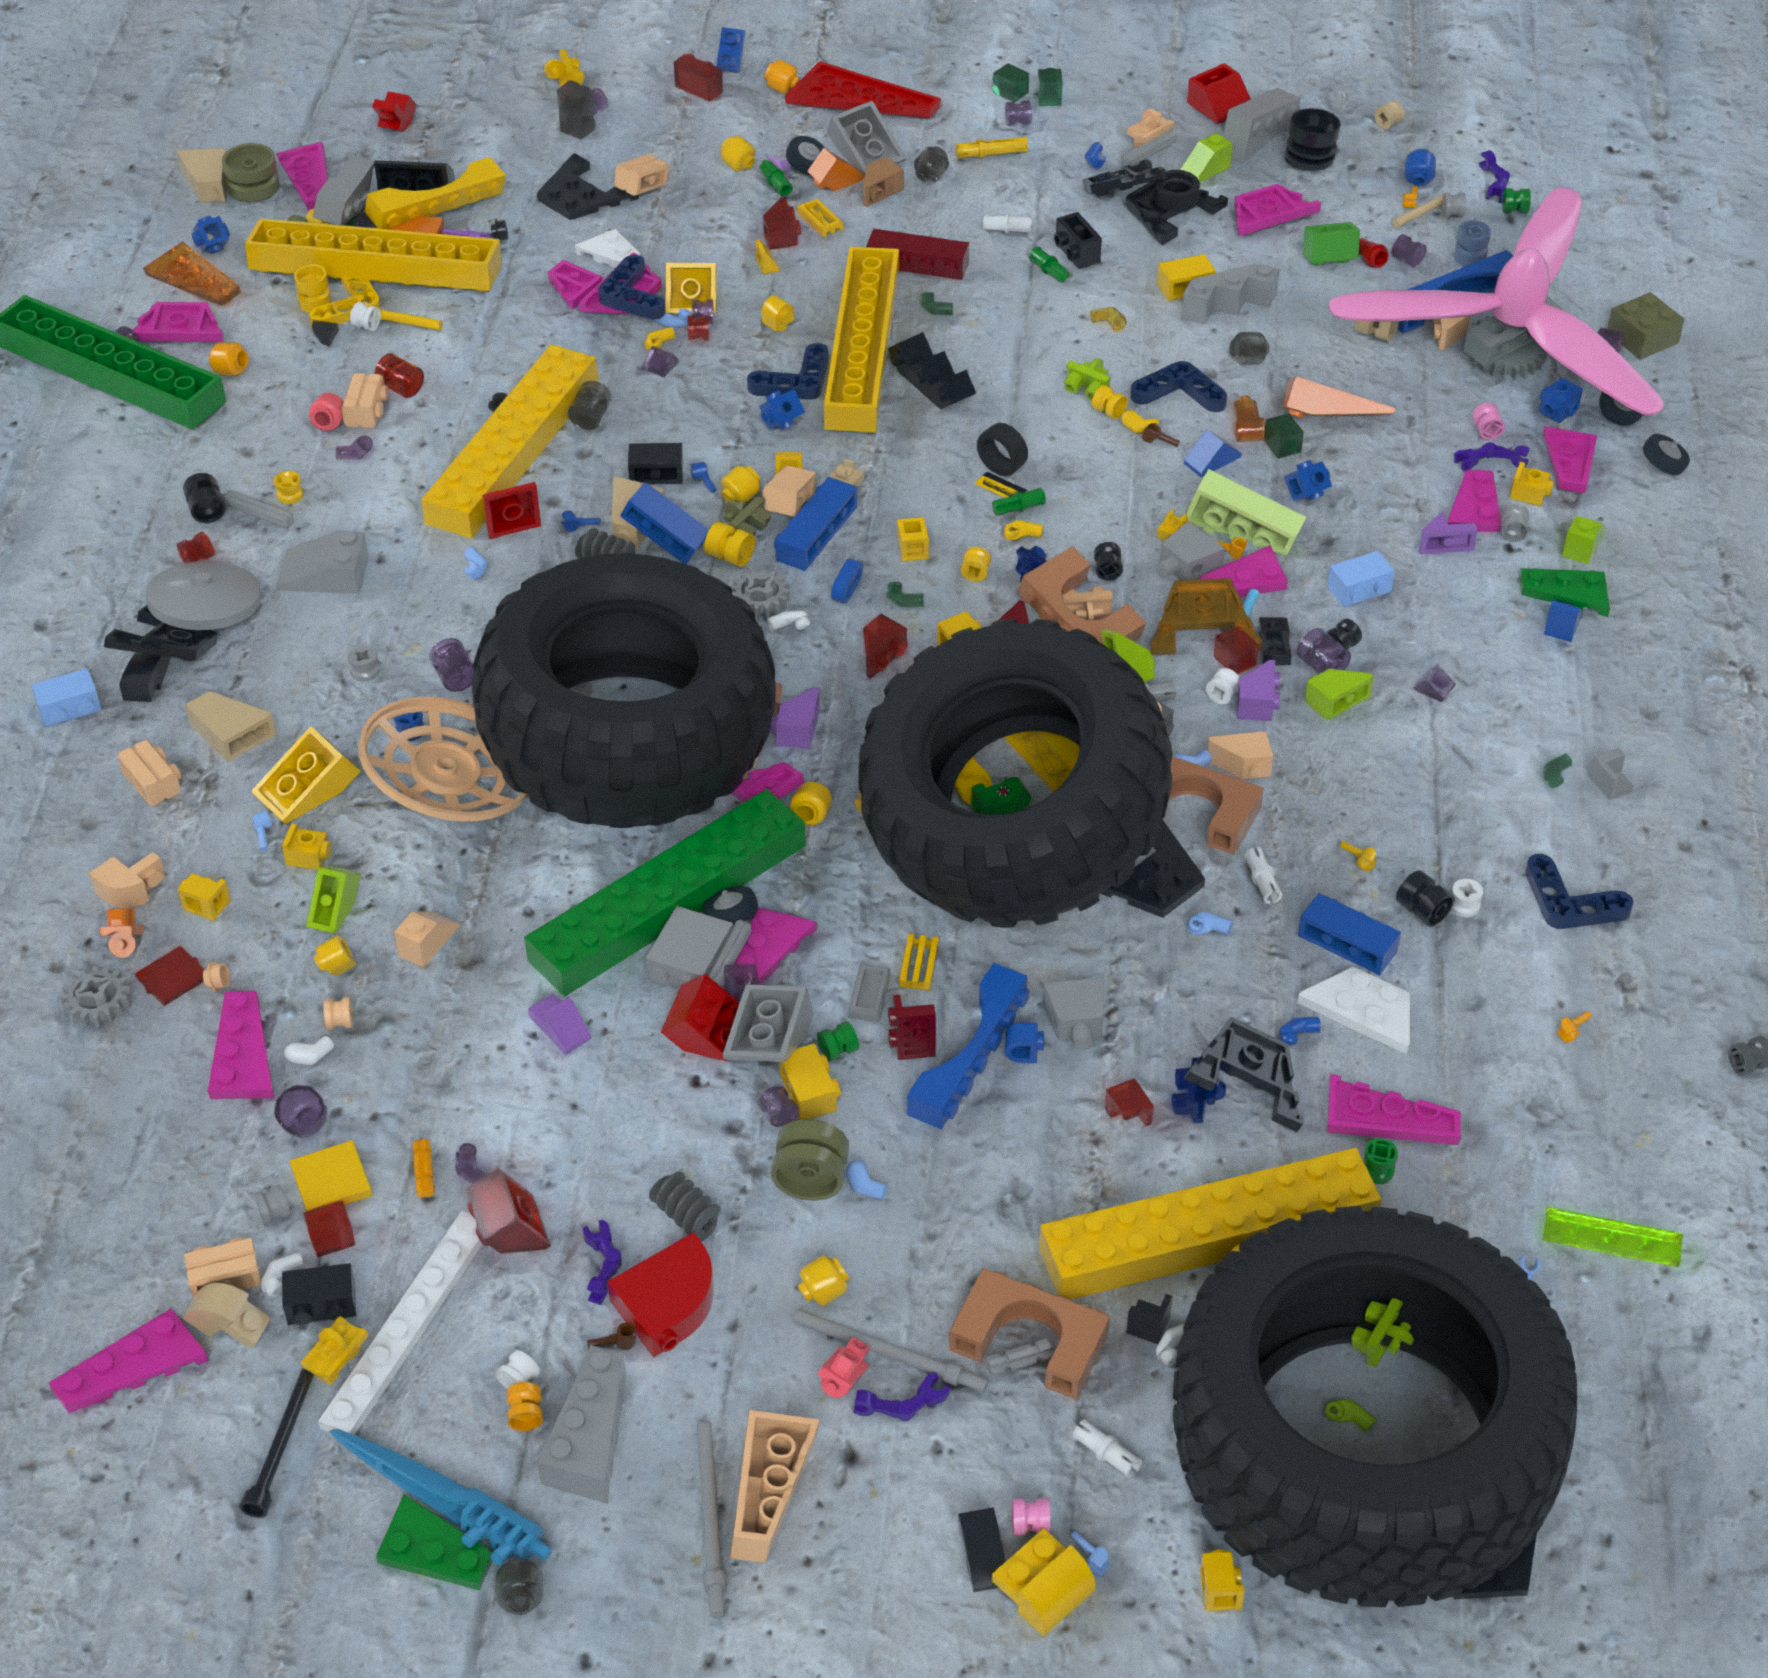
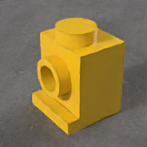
M1520 462L1514 476L1510 499L1542 506L1545 496L1550 497L1553 490L1554 481L1550 480L1551 473L1527 468L1524 462Z
M924 517L897 519V539L901 552V561L929 559V537Z
M291 823L282 843L286 866L318 870V867H322L325 859H329L332 852V843L328 841L327 832L299 829L297 824Z
M191 873L188 878L181 882L178 888L183 910L214 921L231 901L227 883L224 879L215 882L209 877H201Z
M1217 1549L1209 1553H1202L1200 1578L1205 1611L1241 1610L1245 1589L1244 1585H1242L1240 1566H1234L1232 1552Z

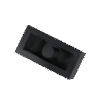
M629 443V480L640 483L646 482L648 484H683L684 461L682 443Z
M351 1263L282 1272V1306L287 1324L306 1325L316 1321H336L339 1316L344 1319L357 1316L355 1279Z

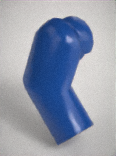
M1094 142L1085 154L1086 161L1095 169L1102 168L1106 162V156L1103 158L1100 156L1103 146L1099 142Z

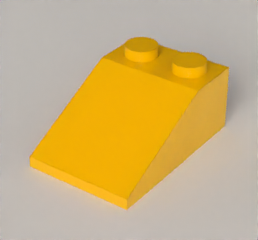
M310 726L251 792L284 824H287L342 793L361 770L329 740Z

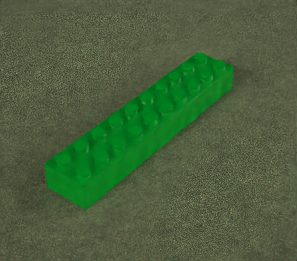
M25 294L0 313V348L189 429H195L226 402L221 376Z
M765 789L524 936L527 961L565 997L655 941L676 906L700 913L703 911L704 903L712 895L727 888L743 886L806 846L805 822L768 789Z

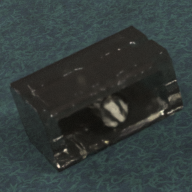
M572 80L567 81L557 89L560 131L568 135L572 134L575 138L583 139L594 130L596 121L593 119L594 100L591 96V88L580 85Z

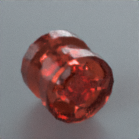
M688 315L689 341H694L696 338L709 341V315H703L701 318Z

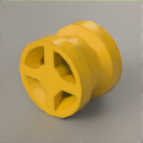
M282 471L274 477V485L277 489L276 495L279 502L294 504L303 498V489L300 486L301 478L297 472Z
M976 546L967 549L961 565L962 576L974 582L984 580L991 563L990 553L986 549Z

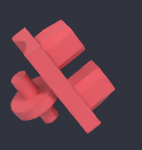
M852 1337L845 1348L840 1346L825 1362L817 1375L821 1377V1386L827 1395L833 1398L845 1396L863 1376L870 1365L863 1361L870 1350L868 1345Z

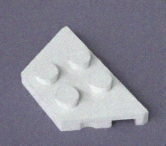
M1351 967L1299 993L1297 1003L1407 1054L1410 1045L1409 992L1358 968Z

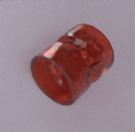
M393 353L384 355L378 361L374 374H379L383 377L384 385L402 397H413L423 385L424 372L422 369L410 362H406L405 359Z

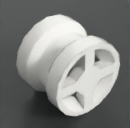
M357 302L353 306L350 315L352 326L358 328L363 326L365 330L375 331L381 320L379 307H368L365 303Z
M1219 669L1214 678L1206 685L1207 695L1218 704L1229 703L1233 698V694L1239 690L1240 677L1231 669Z
M1472 879L1458 880L1452 887L1455 902L1451 911L1460 917H1473L1480 910L1483 888L1477 881Z
M516 1350L509 1356L508 1364L500 1366L496 1371V1377L508 1389L513 1384L535 1380L541 1371L530 1356Z

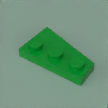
M1521 568L1519 576L1521 595L1547 602L1552 600L1558 602L1560 600L1574 604L1573 606L1579 607L1582 611L1584 607L1598 610V615L1608 617L1610 606L1605 571Z
M403 1494L377 1552L376 1559L378 1564L480 1591L492 1563V1551L478 1542L471 1548L465 1546L462 1542L463 1532Z

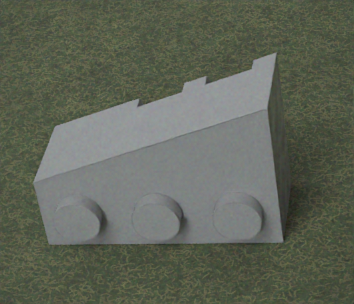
M348 152L345 155L344 166L338 165L335 172L338 173L334 179L329 177L318 192L313 217L334 225H343L356 214H359L366 206L374 161Z

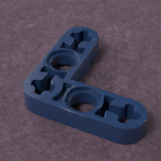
M629 255L625 257L598 288L599 302L605 306L652 320L660 319L666 313L665 300L662 297L633 288L646 272L645 259L642 256Z
M813 343L806 347L800 374L768 371L751 372L747 376L748 392L756 396H768L776 391H780L782 395L795 389L799 399L813 400L818 398L822 392L828 365L827 346L821 343ZM809 370H818V372H812V373H811V372H808V371H809ZM780 384H789V386H786V387H781V386H778V385H780Z
M1187 361L1175 362L1131 384L1130 399L1136 404H1148L1178 389L1183 390L1210 412H1221L1226 408L1227 393L1225 390ZM1164 381L1167 382V384H1160L1157 382ZM1194 385H1201V386H1204V387H1203V388H1196V387H1193V386H1194Z
M1535 854L1529 857L1525 870L1526 877L1542 915L1549 926L1556 929H1566L1618 922L1630 917L1634 902L1628 893L1615 890L1569 897L1553 859L1544 854ZM1550 887L1555 889L1557 894L1549 895L1543 892L1542 889ZM1590 906L1593 907L1597 912L1586 913L1581 909V907Z

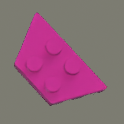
M1279 184L1235 196L1234 207L1238 235L1243 236L1320 212L1321 203L1317 200L1312 203L1302 200L1303 194L1290 191Z
M645 263L646 272L633 288L656 294L662 288L661 279L655 273H652L650 267ZM608 276L578 302L579 311L631 314L605 306L599 302L598 288Z
M156 302L147 313L137 319L138 325L134 329L127 328L124 332L125 337L135 341H224L222 330L217 326V321L214 315L211 314V309L207 302Z

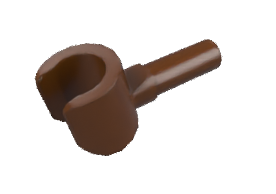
M1156 423L1149 424L1141 436L1147 443H1152L1156 438L1176 447L1180 443L1179 440L1161 432L1160 426Z
M628 1322L622 1323L617 1328V1334L587 1340L588 1349L590 1345L600 1347L616 1344L622 1350H630L636 1340V1336H630L634 1333L635 1326Z

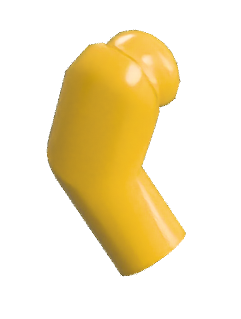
M668 327L650 332L645 340V348L652 353L659 351L663 342L675 339L673 328Z
M1133 410L1125 411L1121 417L1122 423L1133 433H1144V429L1151 423L1159 425L1158 418L1144 419Z
M1016 520L1005 526L1004 536L1011 541H1016L1025 536L1041 538L1044 525Z

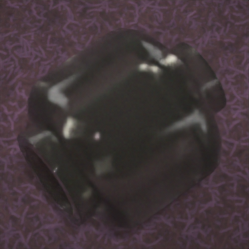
M937 146L926 147L914 160L915 174L923 182H937L949 167L946 152Z
M1239 332L1230 342V355L1239 365H1259L1264 361L1269 352V343L1261 332Z
M522 1558L512 1559L502 1564L497 1570L495 1577V1598L499 1607L514 1615H524L540 1605L544 1593L543 1573L540 1566L531 1560Z

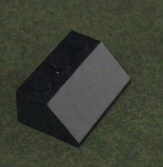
M374 161L378 190L385 188L409 191L431 190L455 181L454 169L447 163Z

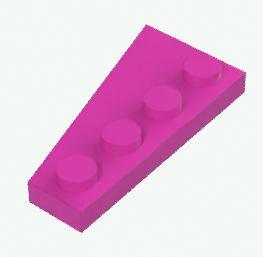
M225 991L208 1086L210 1099L274 1098L256 991Z
M1330 1073L1328 1133L1459 1145L1461 1138V1111L1420 1099L1417 1102L1409 1101L1401 1097L1402 1094L1389 1091L1388 1094L1370 1089L1369 1084L1359 1081L1356 1082V1085L1341 1081V1076Z

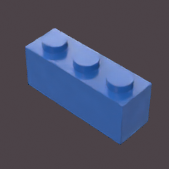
M646 482L629 499L620 517L684 564H687L702 547L709 531L702 523L698 522Z
M1318 893L1301 915L1298 936L1380 976L1398 952L1401 932L1335 899Z

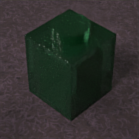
M1007 63L993 73V93L1013 103L1017 102L1029 93L1030 73Z
M1038 69V106H1062L1063 80L1061 69Z
M1290 413L1266 419L1264 441L1277 459L1301 453L1304 431Z

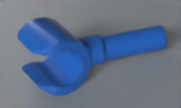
M692 463V479L702 478L710 492L715 493L717 489L708 476L706 463Z
M571 510L562 513L565 521L561 523L569 532H573L583 525H601V518H577Z

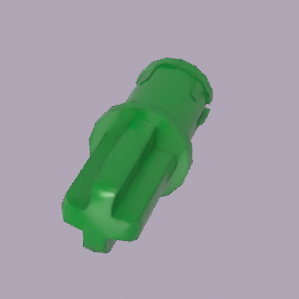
M763 160L759 169L767 178V183L770 186H774L781 196L789 195L793 187L784 177V172L781 169H777L771 161Z
M1034 247L1029 254L1032 256H1029V259L1037 264L1044 274L1049 273L1061 283L1069 278V272L1058 263L1055 256H1049L1040 247Z
M1041 487L1022 493L1017 491L1014 492L1013 496L994 500L992 502L993 512L995 515H1002L1017 510L1021 513L1029 507L1045 504L1046 496Z

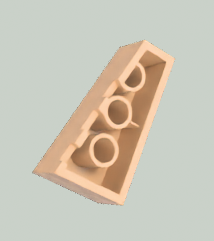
M749 1410L730 1559L759 1563L767 1562L816 1442L820 1419Z

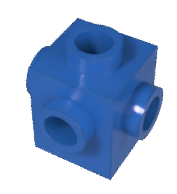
M206 216L197 220L198 223L193 228L194 232L191 233L195 246H200L202 253L209 251L210 254L223 250V246L228 242L230 234L226 223L222 222L221 217L212 218L211 216ZM206 234H211L213 239L208 240Z
M1561 377L1552 385L1546 386L1542 390L1539 397L1541 400L1539 412L1558 423L1563 422L1569 416L1572 417L1579 409L1583 388Z
M795 389L782 395L780 391H776L765 397L767 402L759 405L761 418L768 425L769 429L779 426L780 430H783L795 424L794 418L806 413Z
M1311 460L1296 465L1297 471L1284 476L1293 501L1306 497L1309 498V501L1323 496V490L1332 486L1330 473L1323 461L1314 464Z

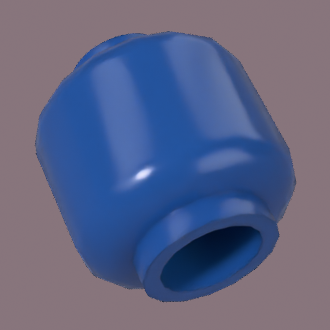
M1417 149L1408 154L1405 159L1404 169L1406 180L1416 186H1423L1433 181L1436 175V157L1426 149Z

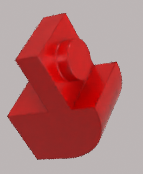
M388 91L385 101L374 99L372 105L373 110L379 117L377 126L379 128L404 132L412 122L417 104L409 95Z

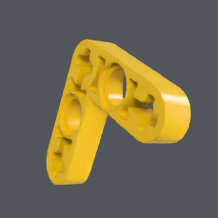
M341 277V284L350 297L312 308L309 312L310 323L312 325L313 320L337 324L350 321L351 311L357 302L365 303L368 307H379L380 309L379 296L368 279H355L352 281V278ZM345 309L350 310V311H347V312H340V311L345 310Z

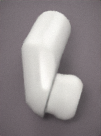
M796 610L785 611L767 618V623L771 631L795 623L796 629L802 630L810 625V620L807 618L809 616L807 612Z
M323 1036L313 1045L303 1043L289 1044L285 1048L284 1055L292 1063L310 1066L317 1063L334 1049V1044L330 1038Z
M295 1253L270 1262L260 1281L262 1291L269 1297L279 1296L282 1293V1272L302 1269L303 1259L301 1255Z
M1184 1324L1168 1328L1156 1348L1158 1360H1162L1166 1366H1172L1176 1363L1178 1352L1176 1347L1183 1335Z

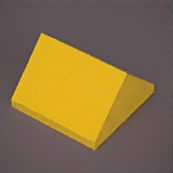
M666 263V313L678 314L680 309H687L692 314H716L718 297L716 263Z

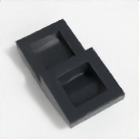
M1259 617L1262 664L1269 660H1275V665H1291L1290 630L1287 618Z
M994 1507L959 1513L958 1524L966 1552V1564L973 1593L999 1588L992 1582V1573L1003 1565L1006 1560Z

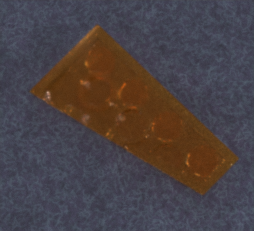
M183 241L143 267L147 276L220 306H223L242 293L238 284Z

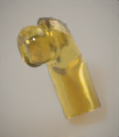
M1114 307L1092 310L1090 312L1093 323L1107 321L1116 332L1122 331L1127 324L1125 316Z

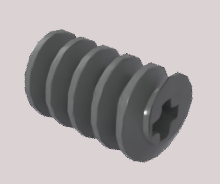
M594 527L579 538L575 547V555L579 559L603 554H635L634 543L629 542L626 544L624 539L620 538L617 540L616 536H608L607 532H599Z
M678 1171L670 1176H664L659 1179L649 1191L650 1201L656 1203L660 1210L665 1211L666 1215L673 1219L677 1226L682 1227L686 1234L690 1235L694 1232L701 1242L708 1238L717 1225L718 1216L721 1211L718 1204L711 1205L712 1199L709 1196H703L702 1189L694 1188L692 1180H685L686 1177L683 1172Z

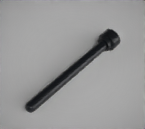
M304 1368L299 1374L257 1482L244 1492L240 1502V1510L248 1516L263 1518L269 1511L272 1503L269 1488L314 1377L313 1373Z

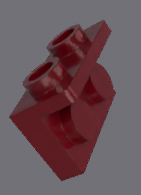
M893 995V1007H888V1018L890 1027L894 1026V1028L888 1029L890 1048H896L898 1060L936 1057V1012L934 1004L902 1007L900 995Z

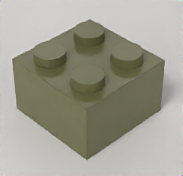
M1649 292L1612 308L1606 333L1641 360L1678 344L1685 319L1657 296Z

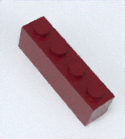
M873 228L866 245L869 248L899 249V271L963 280L969 264L970 242Z

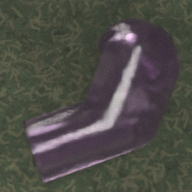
M362 435L350 446H336V459H362L372 449V439L369 436Z
M463 1143L460 1145L459 1151L456 1152L455 1171L458 1176L481 1189L487 1184L489 1175L476 1167L477 1157L475 1155L477 1148L471 1143Z

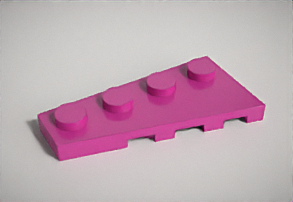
M322 141L276 153L279 162L307 210L315 208L317 194L328 180L325 148Z
M170 1308L49 1382L52 1392L69 1414L113 1397V1392L127 1387H131L133 1390L145 1385L144 1381L161 1374H165V1377L180 1372L179 1368L193 1362L199 1365L209 1360L206 1352Z

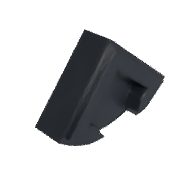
M313 320V334L319 339L321 344L330 346L339 331L338 324Z

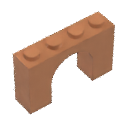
M1073 546L1023 576L1018 593L1022 600L1038 613L1040 619L1058 622L1060 627L1064 628L1067 632L1077 628L1086 631L1096 637L1102 644L1101 630L1103 629L1118 632L1134 642L1140 639L1146 622L1129 604L1099 620L1080 618L1070 612L1064 605L1062 594L1085 582L1091 566Z
M1172 756L1170 766L1172 787L1169 800L1176 796L1187 794L1198 795L1210 800L1218 810L1209 824L1207 846L1235 855L1261 810L1264 788Z
M983 1268L950 1330L949 1351L981 1363L994 1336L1001 1327L1009 1322L1020 1319L1039 1321L1050 1327L1060 1341L1046 1368L1045 1388L1077 1400L1109 1335L1110 1316L1096 1308H1088L1074 1303L1067 1297L1056 1296L1040 1290L1033 1284H1024L1008 1278L1001 1272H992Z

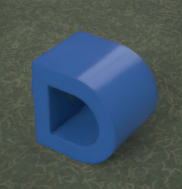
M1018 1022L1010 1025L1006 1030V1057L1017 1063H1037L1038 1050L1044 1051V1031H1038V1023Z

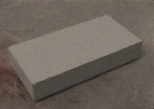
M860 964L848 1009V1018L879 1023L891 976V968Z

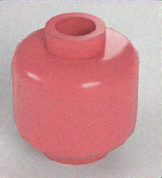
M330 392L317 396L309 408L308 415L310 421L319 430L332 431L336 429L343 420L342 405L344 401L338 395Z

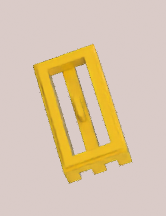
M819 199L797 206V214L822 237H826L827 232L834 234L835 229L839 231L844 230L843 222Z
M908 933L899 987L931 990L939 937L933 936L932 940H928L927 935H920L919 939L914 938V934ZM913 947H918L912 981H909L907 979ZM925 948H930L925 981L919 982Z

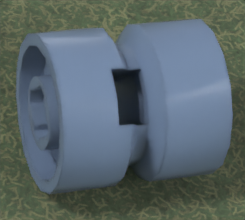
M1470 220L1461 223L1459 226L1454 259L1461 266L1465 267L1487 258L1491 228L1486 223Z

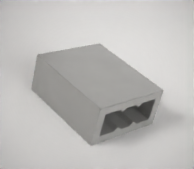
M676 906L645 958L647 979L680 989L682 984L703 974H708L733 928V923Z

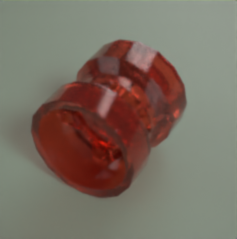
M202 531L195 534L193 539L189 541L186 539L182 540L176 545L177 551L184 563L197 562L202 558L209 559L215 555L210 539Z

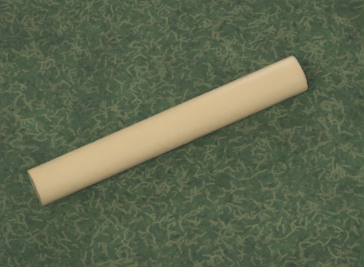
M1444 194L1393 219V226L1398 228L1442 206Z

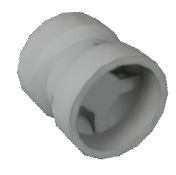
M1520 504L1506 506L1501 514V533L1503 538L1509 542L1525 540L1529 534V512L1527 508Z

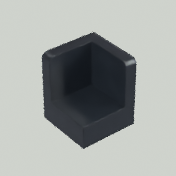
M1165 1294L1161 1306L1138 1299L1136 1306H1131L1128 1311L1126 1333L1159 1344L1170 1319L1173 1296Z

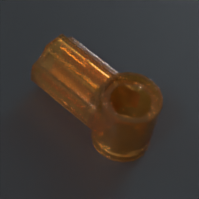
M1241 396L1240 399L1234 401L1233 406L1236 420V442L1264 441L1265 423L1264 418L1259 417L1256 401L1251 399L1250 396Z

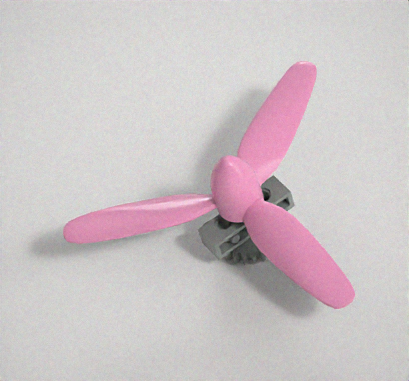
M1559 187L1554 189L1541 203L1524 229L1515 247L1513 257L1501 270L1494 294L1448 290H1382L1344 294L1334 297L1329 303V310L1334 316L1355 321H1408L1457 318L1491 310L1494 316H1486L1485 321L1478 319L1477 324H1471V327L1466 332L1463 346L1464 353L1469 354L1468 360L1476 361L1475 367L1483 366L1484 373L1489 370L1493 371V377L1500 373L1503 379H1506L1507 375H1511L1513 379H1516L1517 374L1526 378L1527 372L1534 375L1536 370H1541L1548 353L1569 370L1634 411L1645 415H1654L1659 413L1664 407L1663 400L1659 394L1603 337L1574 315L1563 311L1561 306L1547 296L1549 286L1559 273L1565 260L1581 211V196L1577 191L1570 188Z

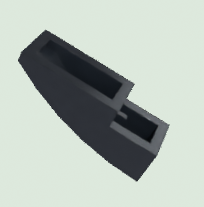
M135 652L128 662L119 683L123 701L152 702L155 690L161 689L171 657Z

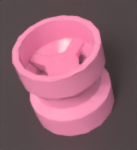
M1483 403L1475 408L1472 417L1478 426V431L1482 438L1492 440L1503 434L1505 424L1495 404Z
M1023 1498L1012 1499L1013 1536H1024L1028 1531L1038 1534L1043 1528L1050 1533L1049 1498H1038L1035 1502L1027 1503Z

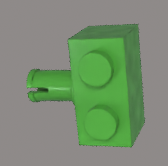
M1352 222L1305 226L1303 256L1314 265H1324L1328 261L1345 263L1349 259H1357L1360 229Z

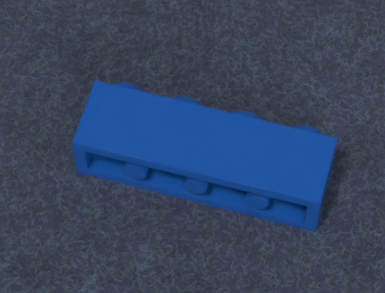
M828 477L822 485H819L810 500L803 504L800 512L790 519L786 529L777 535L774 542L776 561L806 571L857 508V486Z

